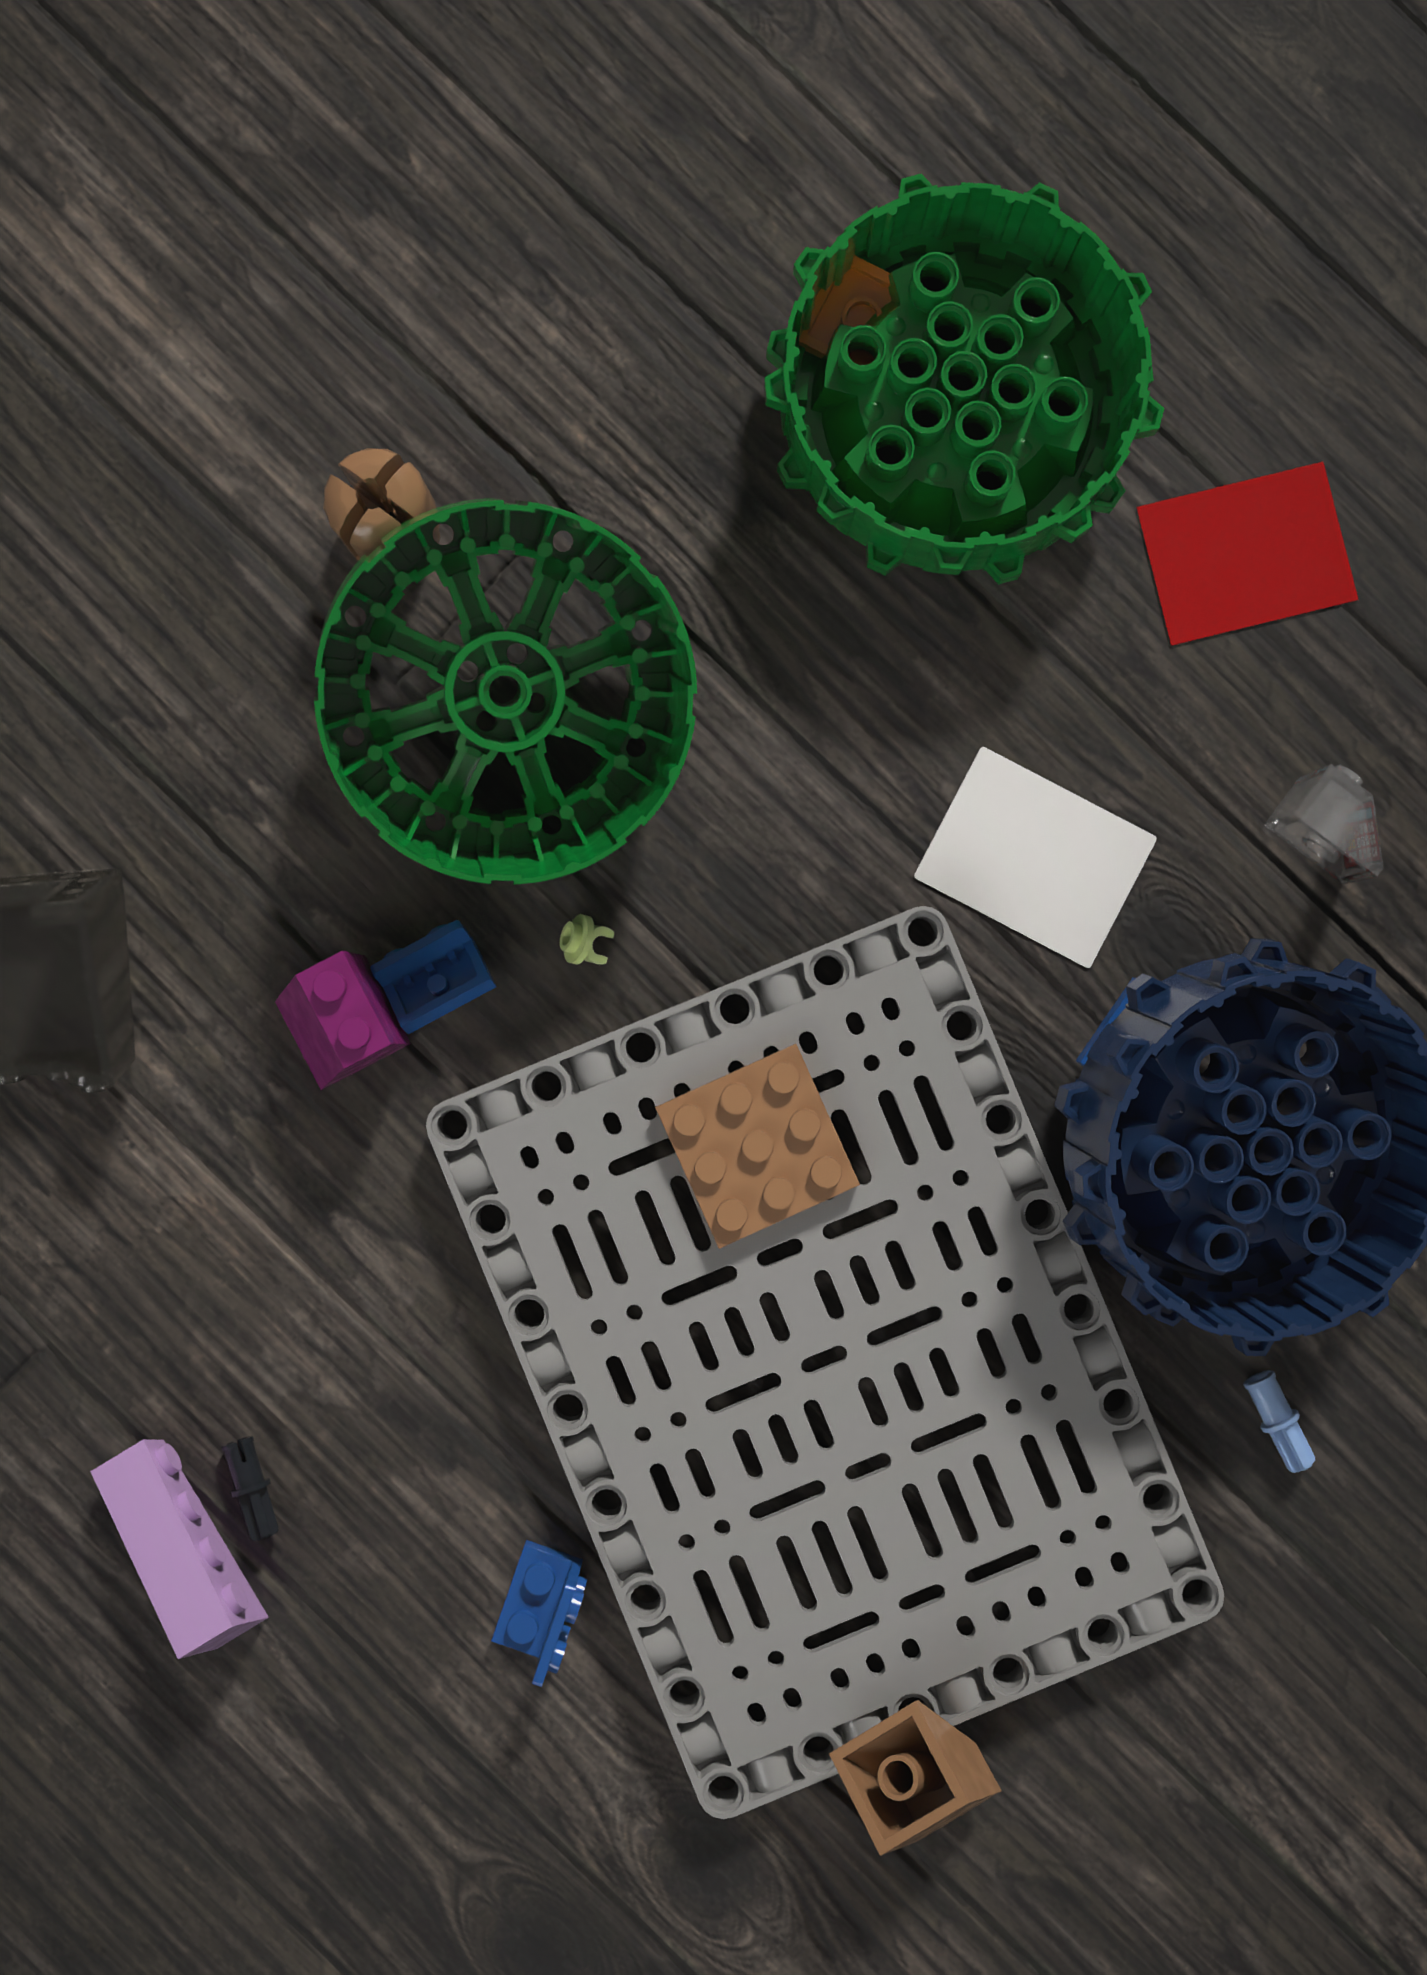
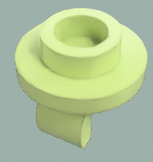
M577 915L572 922L569 921L565 924L560 935V948L564 951L565 960L575 965L582 963L584 960L595 964H606L608 957L594 952L593 941L598 936L613 938L614 931L608 927L594 925L590 916Z

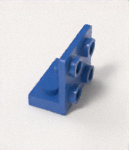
M526 1540L491 1641L538 1657L532 1684L542 1687L547 1671L557 1674L571 1629L570 1626L564 1625V1621L571 1624L575 1623L583 1600L587 1578L579 1576L583 1559Z

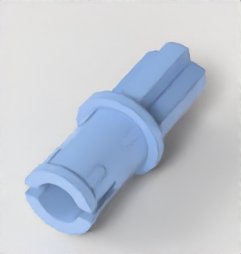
M1267 1370L1251 1376L1243 1385L1248 1390L1263 1420L1260 1426L1262 1431L1270 1434L1286 1468L1290 1472L1296 1473L1310 1468L1315 1462V1456L1297 1422L1300 1414L1296 1409L1290 1408L1275 1378L1274 1371Z

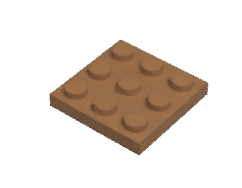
M796 1043L655 1107L719 1249L860 1185Z

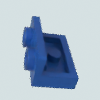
M459 920L433 928L427 936L405 948L392 950L382 960L370 967L374 978L384 988L401 1028L407 1034L418 1030L497 987L474 939Z

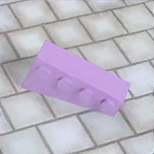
M143 1439L90 1472L177 1658L181 1659L218 1649L269 1617L182 1472L181 1460L175 1449L170 1444L165 1443L164 1440Z

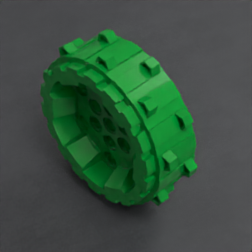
M922 173L901 179L897 199L879 208L876 206L854 220L844 229V233L836 238L831 247L827 246L825 250L805 247L794 263L793 274L802 292L798 301L795 300L788 327L771 331L766 351V360L778 370L764 378L765 402L767 407L780 411L783 435H786L789 451L778 463L777 472L785 489H804L806 492L809 491L818 504L816 511L830 525L835 526L846 537L849 535L866 547L868 569L886 576L895 567L904 563L923 568L922 571L959 575L962 571L983 569L998 585L1017 580L1021 575L1025 556L1037 550L1042 551L1060 538L1072 544L1086 534L1093 526L1090 511L1110 514L1125 493V489L1116 474L1130 453L1128 449L1132 441L1154 436L1159 430L1164 407L1149 396L1150 391L1148 388L1154 381L1151 344L1148 327L1145 328L1140 311L1151 295L1152 290L1144 273H1126L1124 268L1121 270L1109 253L1110 249L1092 230L1081 221L1078 223L1060 211L1058 190L1040 182L1023 194L1002 189L1000 185L962 182L956 186L938 187L937 185L933 186ZM856 255L889 272L888 277L891 285L888 287L891 302L881 308L882 313L878 317L874 314L865 325L856 327L840 324L835 329L828 343L826 355L822 359L805 351L806 348L799 345L802 331L810 328L816 295L821 288L826 291L833 282L835 286H839L842 283L843 275L851 269L853 256ZM926 278H935L943 283L945 289L939 292H932L927 290L921 281ZM1033 303L1044 315L1041 317H1030L1025 314L1021 305ZM940 326L951 327L957 332L959 338L954 341L942 340L937 336L935 329ZM993 338L999 339L1006 344L1008 352L1004 354L993 353L986 347L985 341ZM857 349L865 350L873 356L874 361L867 365H858L850 359L849 354ZM905 362H913L921 367L924 374L917 378H909L902 374L898 366ZM959 374L966 376L971 381L973 388L967 391L957 390L950 384L948 378ZM1004 387H1012L1021 394L1023 401L1017 404L1008 403L1002 399L998 390ZM1062 400L1066 402L1071 409L1072 415L1059 416L1050 409L1049 401ZM922 410L929 411L935 416L938 424L929 428L921 427L914 421L912 414ZM968 423L978 424L984 428L987 438L983 440L970 439L965 435L962 426ZM886 446L893 447L899 451L902 460L897 464H885L878 458L876 451ZM981 472L993 473L998 477L1001 487L996 490L985 489L978 483L976 475Z

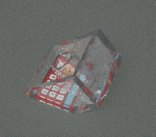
M1329 764L1299 777L1264 824V826L1343 885L1378 877L1384 869L1373 795L1361 787L1363 784L1362 779L1344 766L1337 765L1334 767L1332 764Z

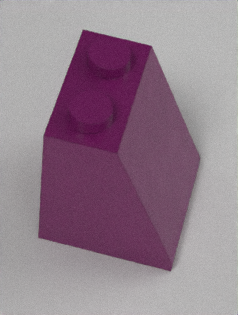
M343 950L296 974L275 1001L320 1090L411 1044L405 1031L401 1028L384 990L374 978L370 970L371 965L365 955Z

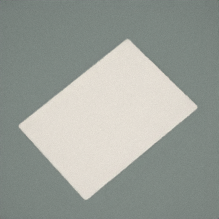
M981 747L914 877L1074 962L1090 968L1157 838L1153 834L985 747Z

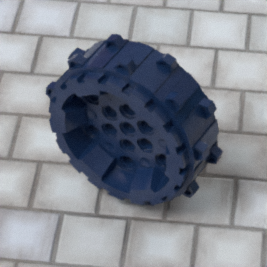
M1250 938L1241 955L1232 953L1217 959L1201 961L1177 970L1176 974L1162 981L1142 973L1126 986L1128 1003L1125 1005L1126 1008L1111 1024L1108 1023L1092 1045L1086 1056L1088 1060L1082 1069L1079 1079H1076L1073 1083L1061 1085L1054 1106L1068 1118L1066 1140H1063V1160L1066 1179L1069 1181L1074 1200H1072V1209L1063 1219V1224L1070 1239L1078 1245L1096 1244L1101 1249L1100 1254L1105 1260L1127 1278L1121 1295L1142 1314H1150L1156 1320L1173 1327L1184 1319L1205 1331L1221 1336L1223 1334L1231 1335L1235 1348L1246 1356H1266L1274 1341H1280L1284 1337H1293L1301 1334L1303 1336L1316 1334L1341 1324V1320L1358 1311L1372 1317L1377 1315L1389 1305L1388 1291L1393 1287L1392 1284L1406 1269L1412 1267L1427 1245V1042L1422 1037L1424 1033L1400 1007L1391 1005V1000L1379 987H1376L1375 969L1350 959L1343 960L1330 973L1296 963H1289L1282 943L1272 939ZM1305 1042L1307 1050L1303 1057L1300 1058L1299 1052ZM1209 1054L1210 1063L1208 1068L1200 1074L1199 1066L1201 1061ZM1285 1090L1284 1100L1277 1106L1278 1096ZM1237 1096L1234 1110L1227 1115L1229 1102ZM1312 1131L1309 1142L1303 1146L1306 1135ZM1263 1138V1145L1260 1151L1254 1155L1257 1142ZM1215 1145L1212 1158L1204 1162L1207 1150ZM1165 1152L1166 1157L1163 1165L1154 1171L1155 1161ZM1290 1179L1288 1188L1281 1194L1283 1184ZM1241 1186L1242 1189L1239 1197L1232 1202L1234 1192ZM1220 1234L1219 1241L1210 1245L1214 1237Z

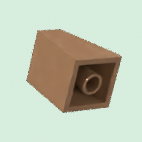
M919 1700L914 1701L829 1753L880 1856L921 1840L1002 1791L976 1742Z

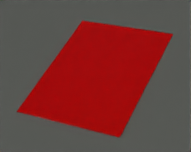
M1324 462L1136 507L1171 646L1359 600Z

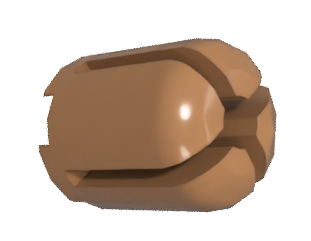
M366 448L346 456L338 465L352 487L333 475L329 476L324 487L323 508L330 527L358 561L364 554L368 557L383 543L381 538L413 517L436 508L435 501L420 472L410 462L404 464L399 454L388 449ZM393 512L397 520L390 516L389 513ZM439 525L433 530V538L437 543L440 540Z

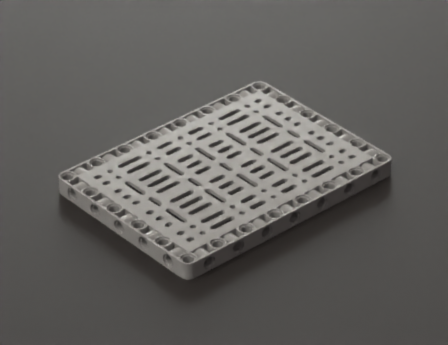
M927 906L909 909L447 1099L433 1107L429 1113L426 1129L438 1162L699 1803L705 1812L711 1816L720 1819L732 1818L839 1774L829 1753L900 1711V1704L907 1698H920L924 1701L923 1704L954 1726L1205 1622L1217 1615L1222 1608L1224 1591L1082 1246L1070 1239L1063 1224V1219L1068 1212L949 925L942 913L936 909ZM922 919L931 925L933 939L929 945L921 947L912 943L908 936V927L912 920ZM822 957L835 959L841 967V976L833 985L820 983L814 975L815 963ZM729 995H740L749 1005V1014L741 1023H728L720 1014V1004ZM886 998H892L898 1006L899 1015L895 1020L887 1019L882 1011L881 1004ZM956 1011L965 1013L971 1020V1032L963 1040L954 1039L947 1030V1021L951 1014ZM851 1012L858 1013L864 1024V1030L858 1035L852 1034L846 1024V1017ZM803 1032L812 1033L816 1040L817 1049L812 1054L803 1052L799 1044V1036ZM637 1033H646L655 1041V1054L646 1062L635 1061L628 1053V1041ZM905 1040L912 1042L914 1045V1052L910 1056H903L899 1052V1045ZM796 1043L812 1078L835 1069L842 1071L844 1074V1080L841 1084L820 1092L819 1095L830 1119L831 1114L835 1110L840 1109L846 1113L870 1171L871 1178L866 1184H860L719 1249L676 1153L617 1176L609 1171V1164L613 1160L669 1138L658 1113L651 1120H647L642 1116L639 1109L641 1099L650 1098L655 1106H658L676 1098L674 1087L679 1083L688 1085L690 1091L729 1074L728 1065L732 1061H740L744 1066H747L764 1058V1050L769 1046H774L780 1051ZM868 1055H874L879 1060V1065L874 1071H868L864 1067L863 1062ZM545 1071L553 1072L561 1080V1092L554 1100L543 1099L536 1092V1079ZM923 1075L929 1081L953 1140V1145L949 1150H941L937 1144L913 1083L918 1076ZM883 1090H889L893 1094L918 1155V1159L913 1165L904 1163L879 1104L878 1095ZM1003 1105L1009 1112V1124L1003 1131L993 1133L987 1127L986 1115L992 1107ZM450 1110L459 1111L466 1118L467 1130L461 1138L449 1136L443 1128L444 1116ZM613 1112L619 1117L622 1128L618 1134H610L607 1131L603 1121L606 1113ZM560 1132H567L572 1137L574 1150L569 1154L563 1153L559 1149L556 1138ZM526 1146L533 1147L538 1155L539 1164L535 1168H528L524 1164L521 1151ZM958 1170H964L968 1177L966 1183L960 1186L955 1185L953 1174ZM582 1174L588 1177V1188L579 1190L575 1187L574 1178L577 1175ZM675 1176L684 1177L711 1240V1245L706 1250H699L694 1244L670 1184L671 1179ZM922 1185H929L932 1188V1195L927 1200H921L917 1195V1190ZM543 1189L552 1191L554 1195L553 1202L547 1205L541 1203L538 1197L539 1192ZM641 1190H645L651 1195L674 1251L675 1261L670 1265H665L660 1261L636 1203L635 1195ZM888 1199L895 1200L897 1203V1210L889 1216L833 1239H828L823 1235V1228L829 1223ZM1042 1199L1048 1207L1047 1217L1039 1225H1029L1025 1218L1026 1207L1032 1201ZM485 1205H496L503 1210L506 1217L503 1229L493 1231L483 1225L480 1215ZM975 1206L981 1208L996 1243L995 1253L989 1256L983 1254L968 1219V1211ZM592 1210H599L604 1215L628 1274V1280L624 1284L615 1283L588 1219L589 1212ZM938 1221L946 1223L961 1258V1265L956 1270L947 1268L934 1237L932 1227ZM556 1225H564L569 1231L593 1291L590 1298L583 1299L577 1294L553 1235V1228ZM794 1238L802 1242V1249L797 1254L767 1266H763L757 1261V1256L760 1252ZM889 1241H897L901 1246L914 1278V1285L910 1289H902L898 1284L885 1252V1246ZM859 1255L865 1259L879 1293V1298L874 1304H867L863 1300L849 1264L853 1256ZM725 1266H733L737 1270L735 1279L673 1305H667L662 1300V1294L665 1291ZM819 1270H825L830 1274L844 1309L843 1315L840 1318H831L827 1313L814 1281V1275ZM1002 1277H1008L1011 1280V1288L1006 1292H1001L997 1289V1282ZM764 1293H772L778 1302L790 1332L789 1337L785 1341H778L773 1336L759 1301ZM964 1293H975L976 1302L972 1306H964L962 1304L961 1298ZM1083 1294L1087 1303L1085 1311L1079 1317L1067 1318L1064 1312L1065 1302L1072 1295ZM532 1299L539 1302L544 1309V1319L534 1324L524 1321L518 1311L521 1301ZM629 1306H640L643 1312L642 1316L639 1319H631L627 1315ZM932 1306L941 1309L940 1318L934 1322L878 1345H870L867 1342V1335L871 1331ZM730 1307L737 1308L741 1313L754 1345V1351L750 1355L740 1354L724 1317L726 1309ZM1016 1314H1024L1027 1318L1040 1350V1358L1036 1362H1029L1025 1357L1012 1325V1318ZM597 1319L603 1320L607 1324L606 1332L596 1334L591 1327L593 1321ZM693 1322L702 1323L706 1329L719 1361L717 1368L714 1370H707L702 1364L689 1332V1326ZM986 1328L991 1331L1005 1365V1372L999 1377L991 1374L976 1336L980 1329ZM645 1342H654L658 1347L671 1379V1386L668 1389H659L655 1384L642 1352V1345ZM835 1346H842L846 1349V1356L830 1365L813 1372H805L801 1368L802 1361ZM934 1348H941L944 1351L957 1382L958 1391L953 1396H947L943 1393L929 1359V1354ZM611 1356L619 1357L623 1363L636 1395V1400L632 1404L623 1403L619 1397L606 1364V1360ZM903 1362L909 1366L922 1397L923 1405L917 1411L908 1408L894 1375V1367L898 1363ZM769 1373H777L781 1377V1382L778 1386L726 1408L712 1412L706 1407V1402L711 1397ZM864 1377H869L874 1381L888 1418L883 1425H876L872 1422L859 1391L858 1383ZM1047 1384L1055 1386L1054 1396L1048 1399L1043 1398L1041 1395L1042 1388ZM1114 1389H1123L1125 1400L1122 1406L1115 1411L1104 1410L1103 1402L1107 1393ZM565 1394L574 1395L581 1401L583 1411L576 1416H566L557 1408L556 1399ZM1011 1399L1020 1401V1408L1015 1413L1006 1411V1403ZM808 1400H815L819 1403L833 1436V1443L827 1448H823L817 1443L805 1414L804 1404ZM675 1412H681L686 1416V1422L682 1426L672 1424L670 1417ZM979 1413L985 1416L983 1426L921 1452H915L911 1449V1443L916 1438ZM772 1415L782 1416L798 1452V1457L794 1462H786L781 1456L768 1424V1420ZM1060 1420H1068L1092 1475L1095 1487L1090 1493L1081 1492L1056 1432V1424ZM639 1427L648 1428L651 1432L650 1438L645 1441L637 1439L635 1436L636 1429ZM738 1429H743L749 1434L763 1469L758 1477L748 1475L733 1440V1433ZM1024 1435L1034 1436L1056 1488L1059 1504L1054 1508L1045 1506L1021 1448L1020 1441ZM690 1449H697L703 1457L715 1487V1492L711 1496H703L698 1489L685 1456L686 1452ZM880 1453H886L890 1456L889 1464L883 1468L856 1479H849L845 1475L846 1469L853 1464ZM978 1454H984L988 1457L1012 1515V1523L1008 1527L1003 1528L997 1524L973 1466V1459ZM654 1464H662L667 1471L680 1503L679 1508L675 1511H668L664 1507L650 1473V1468ZM942 1469L952 1471L977 1531V1537L972 1542H965L961 1538L940 1487L937 1476ZM819 1480L825 1485L823 1492L772 1514L758 1519L750 1515V1509L754 1505L807 1483ZM911 1483L918 1488L942 1548L941 1553L936 1557L929 1556L921 1542L902 1495V1488L906 1484ZM1154 1484H1162L1164 1491L1160 1500L1154 1504H1144L1143 1495L1146 1489ZM604 1489L613 1490L620 1496L621 1504L615 1509H603L596 1503L595 1494ZM853 1506H858L863 1510L887 1568V1575L883 1579H876L872 1576L847 1516L848 1510ZM1101 1515H1106L1109 1517L1108 1526L1103 1529L1097 1528L1095 1525L1096 1519ZM723 1519L729 1522L730 1529L726 1533H719L715 1530L714 1525L718 1520ZM816 1521L825 1522L830 1530L852 1584V1589L847 1594H841L835 1588L812 1531V1525ZM1065 1530L1074 1532V1538L1070 1543H1062L1060 1541V1535ZM682 1535H691L695 1540L693 1546L689 1548L681 1546L679 1539ZM785 1535L791 1538L817 1600L815 1606L810 1609L804 1608L801 1605L776 1545V1541L780 1536ZM1033 1544L1039 1547V1552L1034 1558L971 1583L965 1580V1574L970 1569ZM1115 1552H1122L1127 1560V1567L1121 1572L1115 1571L1111 1565V1556ZM739 1555L745 1560L769 1619V1624L765 1628L756 1627L752 1621L729 1565V1560L732 1556ZM1080 1567H1087L1092 1576L1091 1583L1084 1587L1078 1585L1075 1578V1572ZM698 1570H704L710 1576L734 1635L732 1641L728 1643H723L718 1639L693 1578L694 1573ZM1195 1579L1202 1580V1588L1197 1595L1190 1598L1182 1596L1183 1588L1188 1582ZM939 1584L944 1588L941 1596L916 1607L905 1610L899 1606V1602L903 1597L929 1586ZM640 1585H651L658 1590L660 1596L654 1602H640L633 1594L634 1589ZM1034 1586L1040 1587L1044 1593V1602L1039 1606L1030 1604L1028 1599V1591ZM998 1601L1005 1602L1009 1609L1008 1618L1002 1621L995 1619L992 1613V1606ZM871 1611L878 1615L876 1623L822 1646L807 1649L803 1645L807 1637ZM961 1616H968L973 1622L974 1630L969 1635H962L957 1629L956 1622ZM1102 1618L1110 1620L1109 1627L1105 1633L1099 1636L1088 1635V1629L1092 1622ZM906 1639H914L918 1643L920 1651L914 1658L905 1656L902 1650V1643ZM773 1651H779L783 1654L784 1658L780 1663L774 1664L768 1660L769 1654ZM873 1653L880 1655L884 1662V1668L877 1673L870 1671L866 1663L867 1657ZM1013 1658L1017 1660L1015 1668L1010 1673L1000 1675L993 1672L994 1666L1001 1659ZM737 1666H744L747 1668L748 1674L744 1678H736L732 1673L733 1669ZM836 1668L845 1670L849 1678L847 1685L844 1687L835 1686L831 1679V1672ZM688 1680L693 1682L698 1690L693 1695L684 1697L676 1694L672 1686L678 1681ZM788 1688H794L799 1692L801 1702L796 1707H791L785 1702L783 1693ZM759 1703L762 1705L766 1714L762 1721L757 1722L751 1719L747 1710L750 1704ZM817 1736L824 1737L830 1741L828 1747L819 1752L810 1751L805 1747L808 1740ZM719 1776H728L735 1780L736 1784L731 1789L723 1791L713 1787L711 1782Z

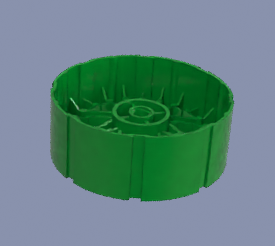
M494 498L474 499L447 504L413 517L382 537L383 543L368 557L364 554L338 589L321 632L314 677H319L318 686H316L314 705L320 741L333 776L351 806L361 818L365 816L377 828L378 835L405 856L445 875L479 883L491 884V880L513 881L515 885L559 878L602 860L627 842L625 838L640 824L645 826L671 792L685 763L696 719L692 711L693 694H697V677L691 643L682 617L658 576L648 572L639 562L641 557L631 547L596 523L557 507L515 500V504L504 503V500ZM439 524H447L453 530V539L446 545L438 544L433 538V530ZM559 531H567L573 540L571 548L564 552L558 551L553 545L554 535ZM498 550H512L514 555L534 559L530 576L533 579L519 612L514 611L505 627L502 626L495 611L490 610L477 576L480 575L476 556L498 554ZM432 572H436L443 587L448 588L461 621L457 623L462 641L460 644L441 638L440 641L406 625V620L392 612L405 595L403 590L411 582L415 581L418 583ZM574 580H576L588 591L595 592L600 598L599 604L611 623L598 629L599 634L572 645L559 644L547 647L552 631L549 626L563 592L567 594ZM359 606L365 611L366 619L362 625L355 627L347 623L345 612L349 607ZM644 620L651 627V633L645 640H637L633 636L632 629L637 621ZM514 643H520L526 649L525 658L517 663L511 662L507 657V650ZM373 652L390 658L392 655L397 656L425 670L427 676L442 686L425 694V699L392 710L390 706L372 709L369 687H365L366 674H370ZM465 661H471L477 666V674L471 680H463L457 673V670ZM624 665L625 676L626 681L629 683L628 698L624 700L620 719L609 715L604 718L578 706L579 703L565 694L566 689L579 682L578 678L607 666L615 668ZM499 676H510L517 682L516 695L512 700L505 703L495 702L489 696V687L492 681ZM532 693H539L544 698L543 707L538 711L527 709ZM482 711H487L496 717L495 724L489 729H482L476 724V718ZM356 726L363 731L364 739L359 745L352 746L345 742L343 733L348 727ZM437 730L440 733L458 730L454 743L456 751L442 779L437 778L430 790L413 777L409 779L401 771L400 764L391 753L392 750L403 746V741ZM548 734L561 738L564 735L591 746L596 753L602 756L593 767L592 774L586 780L573 785L563 793L557 782L553 781L544 753H547L544 738ZM631 738H641L645 743L644 751L638 756H632L626 750L628 741ZM498 752H504L511 766L515 765L525 793L522 794L524 807L504 810L503 813H488L487 810L471 807L474 798L472 792L486 764L490 765ZM435 812L443 814L446 819L444 827L440 830H431L426 825L427 816L433 815ZM551 815L557 816L561 821L560 829L552 834L546 833L542 829L543 819Z

